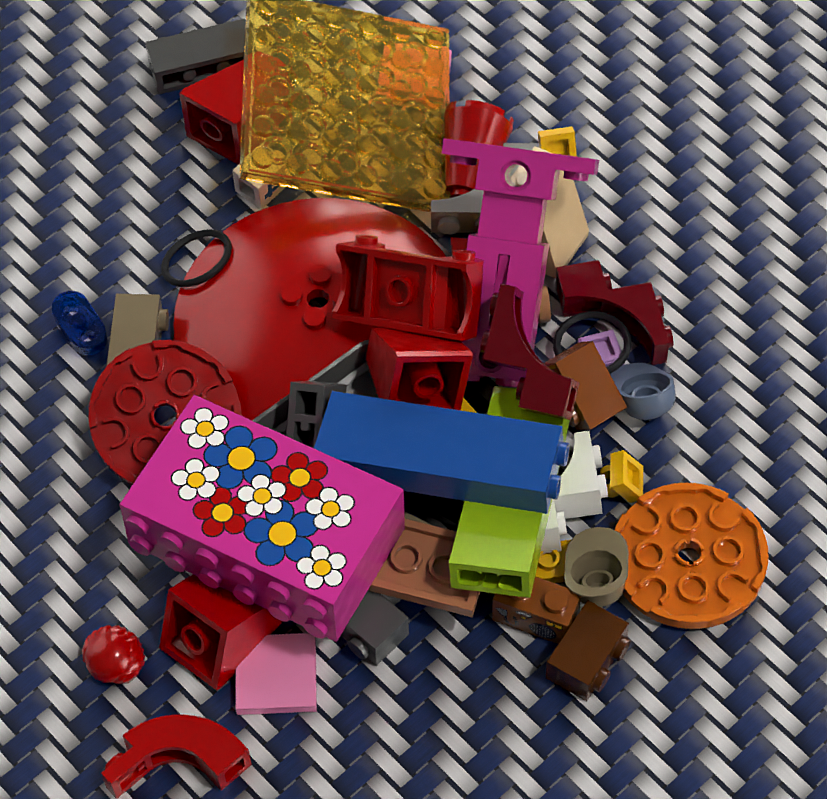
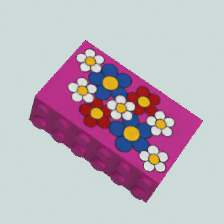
M193 395L119 504L128 543L139 554L144 556L154 555L162 559L167 566L175 571L183 572L185 570L192 573L211 588L221 587L232 592L239 601L247 605L255 603L268 609L269 613L278 620L284 622L291 620L303 626L312 636L320 639L327 637L335 642L338 641L405 529L404 489L196 395Z

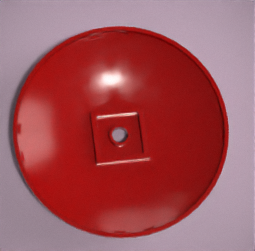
M310 198L267 207L244 217L223 231L231 241L232 251L227 264L218 274L199 285L180 288L174 312V340L197 346L216 358L233 380L241 403V416L254 420L290 393L291 382L309 380L357 344L369 340L371 328H384L332 318V310L337 303L342 285V267L336 253V244L355 241L356 235H373L378 237V243L386 245L385 249L441 258L446 257V255L420 228L405 218L372 204L339 198ZM215 237L203 249L193 262L184 280L201 276L217 265L224 254V244L220 239ZM316 297H322L328 301L325 306L320 308L312 307L308 304L310 300Z

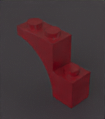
M599 260L556 267L555 289L563 317L574 316L586 311H599L613 315L622 321L629 333L641 343L652 365L667 363L668 350L674 345L673 334L669 325L664 326L662 320L664 316L663 301L660 295L655 296L651 282L612 289L609 273H603Z
M500 284L499 293L495 292L490 302L489 312L490 315H493L490 330H485L481 340V352L484 353L483 359L491 364L527 371L525 378H520L516 389V399L520 400L519 408L571 421L580 383L572 378L553 372L538 358L530 346L524 331L522 321L524 292L515 286Z

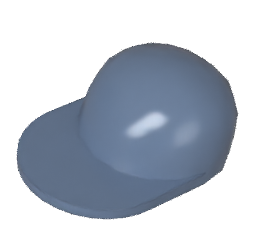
M631 363L622 365L619 369L610 373L627 406L624 410L629 416L639 420L655 419L666 414L674 406L676 399L673 377L667 372L650 364Z

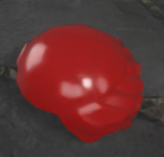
M110 625L100 627L86 638L82 648L83 661L86 663L88 672L96 680L103 683H129L138 676L145 664L142 643L133 632L127 631L125 627H112Z

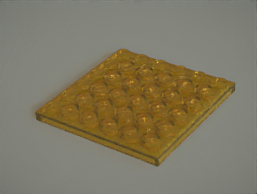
M246 0L239 179L431 212V200L450 198V191L446 190L445 154H441L444 139V113L446 106L449 104V29L307 0Z

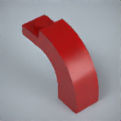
M177 714L150 719L123 734L127 752L118 753L113 756L106 764L105 770L101 772L106 788L118 799L154 768L167 763H186L201 770L222 791L248 769L252 763L249 749L222 725L199 716Z

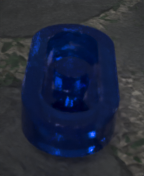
M66 291L59 294L52 303V313L55 322L72 348L81 355H94L102 351L108 340L106 329L87 298L77 291ZM70 312H77L73 316H67ZM87 338H95L91 341H84Z

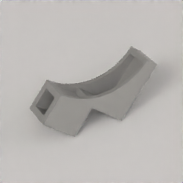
M504 143L503 146L532 150L534 146L539 147V143ZM517 165L512 169L510 176L513 175V173L517 170V168L520 165ZM473 189L457 197L431 200V233L448 235L455 233H478L484 191Z

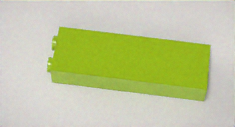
M494 386L487 415L559 425L563 428V442L566 441L570 420L519 408L520 400L516 399L517 388ZM552 499L548 514L464 501L449 560L451 588L530 598Z

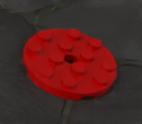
M154 340L150 343L129 348L119 354L100 374L93 388L89 403L90 433L101 459L117 476L133 485L193 395L241 415V403L238 393L227 370L216 358L203 349L176 340ZM161 406L171 407L176 413V420L171 425L160 426L154 418L157 408Z

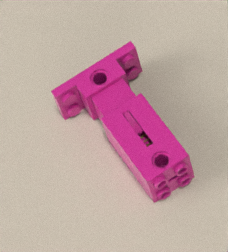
M444 138L441 154L451 155V163L476 165L477 159H479L475 190L484 191L478 233L468 235L467 250L475 251V258L484 261L477 337L461 341L473 354L467 381L480 382L481 378L486 376L496 378L495 384L517 387L520 378H525L527 371L491 364L483 359L484 353L481 352L482 336L485 330H490L493 315H490L489 312L492 296L495 292L499 293L500 284L515 286L524 292L522 321L526 337L534 351L549 244L541 242L547 200L556 199L560 170L564 171L563 178L588 181L589 174L597 175L599 160ZM517 165L523 166L527 172V180L520 187L512 182L510 176L512 169Z

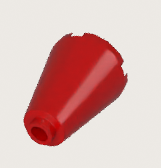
M466 100L465 106L455 107L457 101L451 102L446 106L444 113V138L503 146L504 143H507L513 131L514 119L510 117L508 121L504 117L505 110L490 103ZM444 154L445 191L451 195L450 197H457L475 189L479 159H477L476 165L457 164L450 162L451 155Z

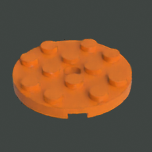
M674 483L646 492L637 499V502L625 514L621 515L615 527V531L619 532L626 540L629 551L628 577L625 582L623 595L637 610L647 617L676 628H709L735 618L746 610L757 597L764 583L769 556L766 537L754 514L748 508L744 509L728 497L729 493L704 484ZM692 548L699 553L700 558L693 561V564H689L678 553L682 549Z

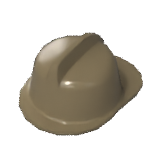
M594 527L578 533L569 542L565 557L564 579L566 587L572 593L581 596L582 604L585 605L587 600L603 608V606H608L621 597L628 577L629 558L628 546L624 537L611 528Z

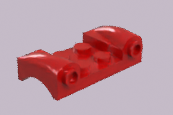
M356 235L355 241L336 244V253L342 267V285L337 303L332 310L333 319L458 341L477 337L484 261L475 258V251L453 250L452 256L441 258L385 249L386 245L378 243V237L373 235Z

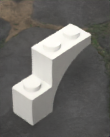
M589 431L574 433L573 455L567 468L561 475L559 497L557 500L552 499L541 551H544L543 554L551 553V550L562 551L560 535L567 534L565 519L603 514L601 498L608 497L605 474L597 475L596 468H602L600 446H592Z

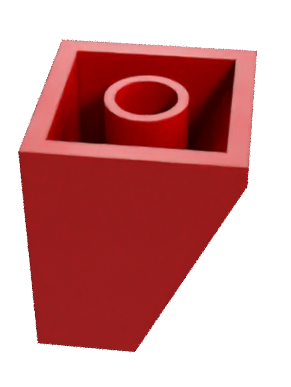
M256 53L185 87L179 93L186 136L238 165L263 144L291 112L287 68L280 61L270 59L260 53Z
M371 328L366 361L379 398L461 410L473 358L472 351L458 340L390 328Z
M192 574L168 589L159 648L215 690H218L236 673V667L265 636L271 635L283 621L272 616L268 609L255 603L247 605L239 601L230 591L221 587L215 589L205 585L198 576Z

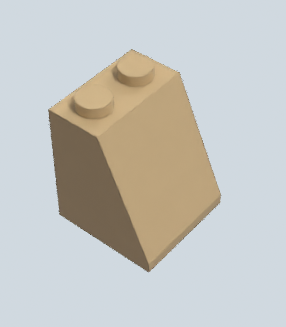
M536 146L532 149L533 151L550 153ZM521 165L511 176V180L515 185L520 187L527 180L526 169ZM560 170L556 199L547 200L541 241L542 243L549 244L545 274L555 279L556 267L567 266L589 234V228L574 180L563 178L564 171Z

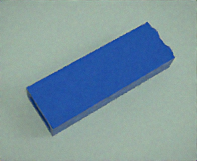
M336 391L331 393L314 449L394 484L407 492L548 514L551 499L557 500L559 497L561 476L557 474L559 466H566L569 455V443L563 442V428L559 425Z

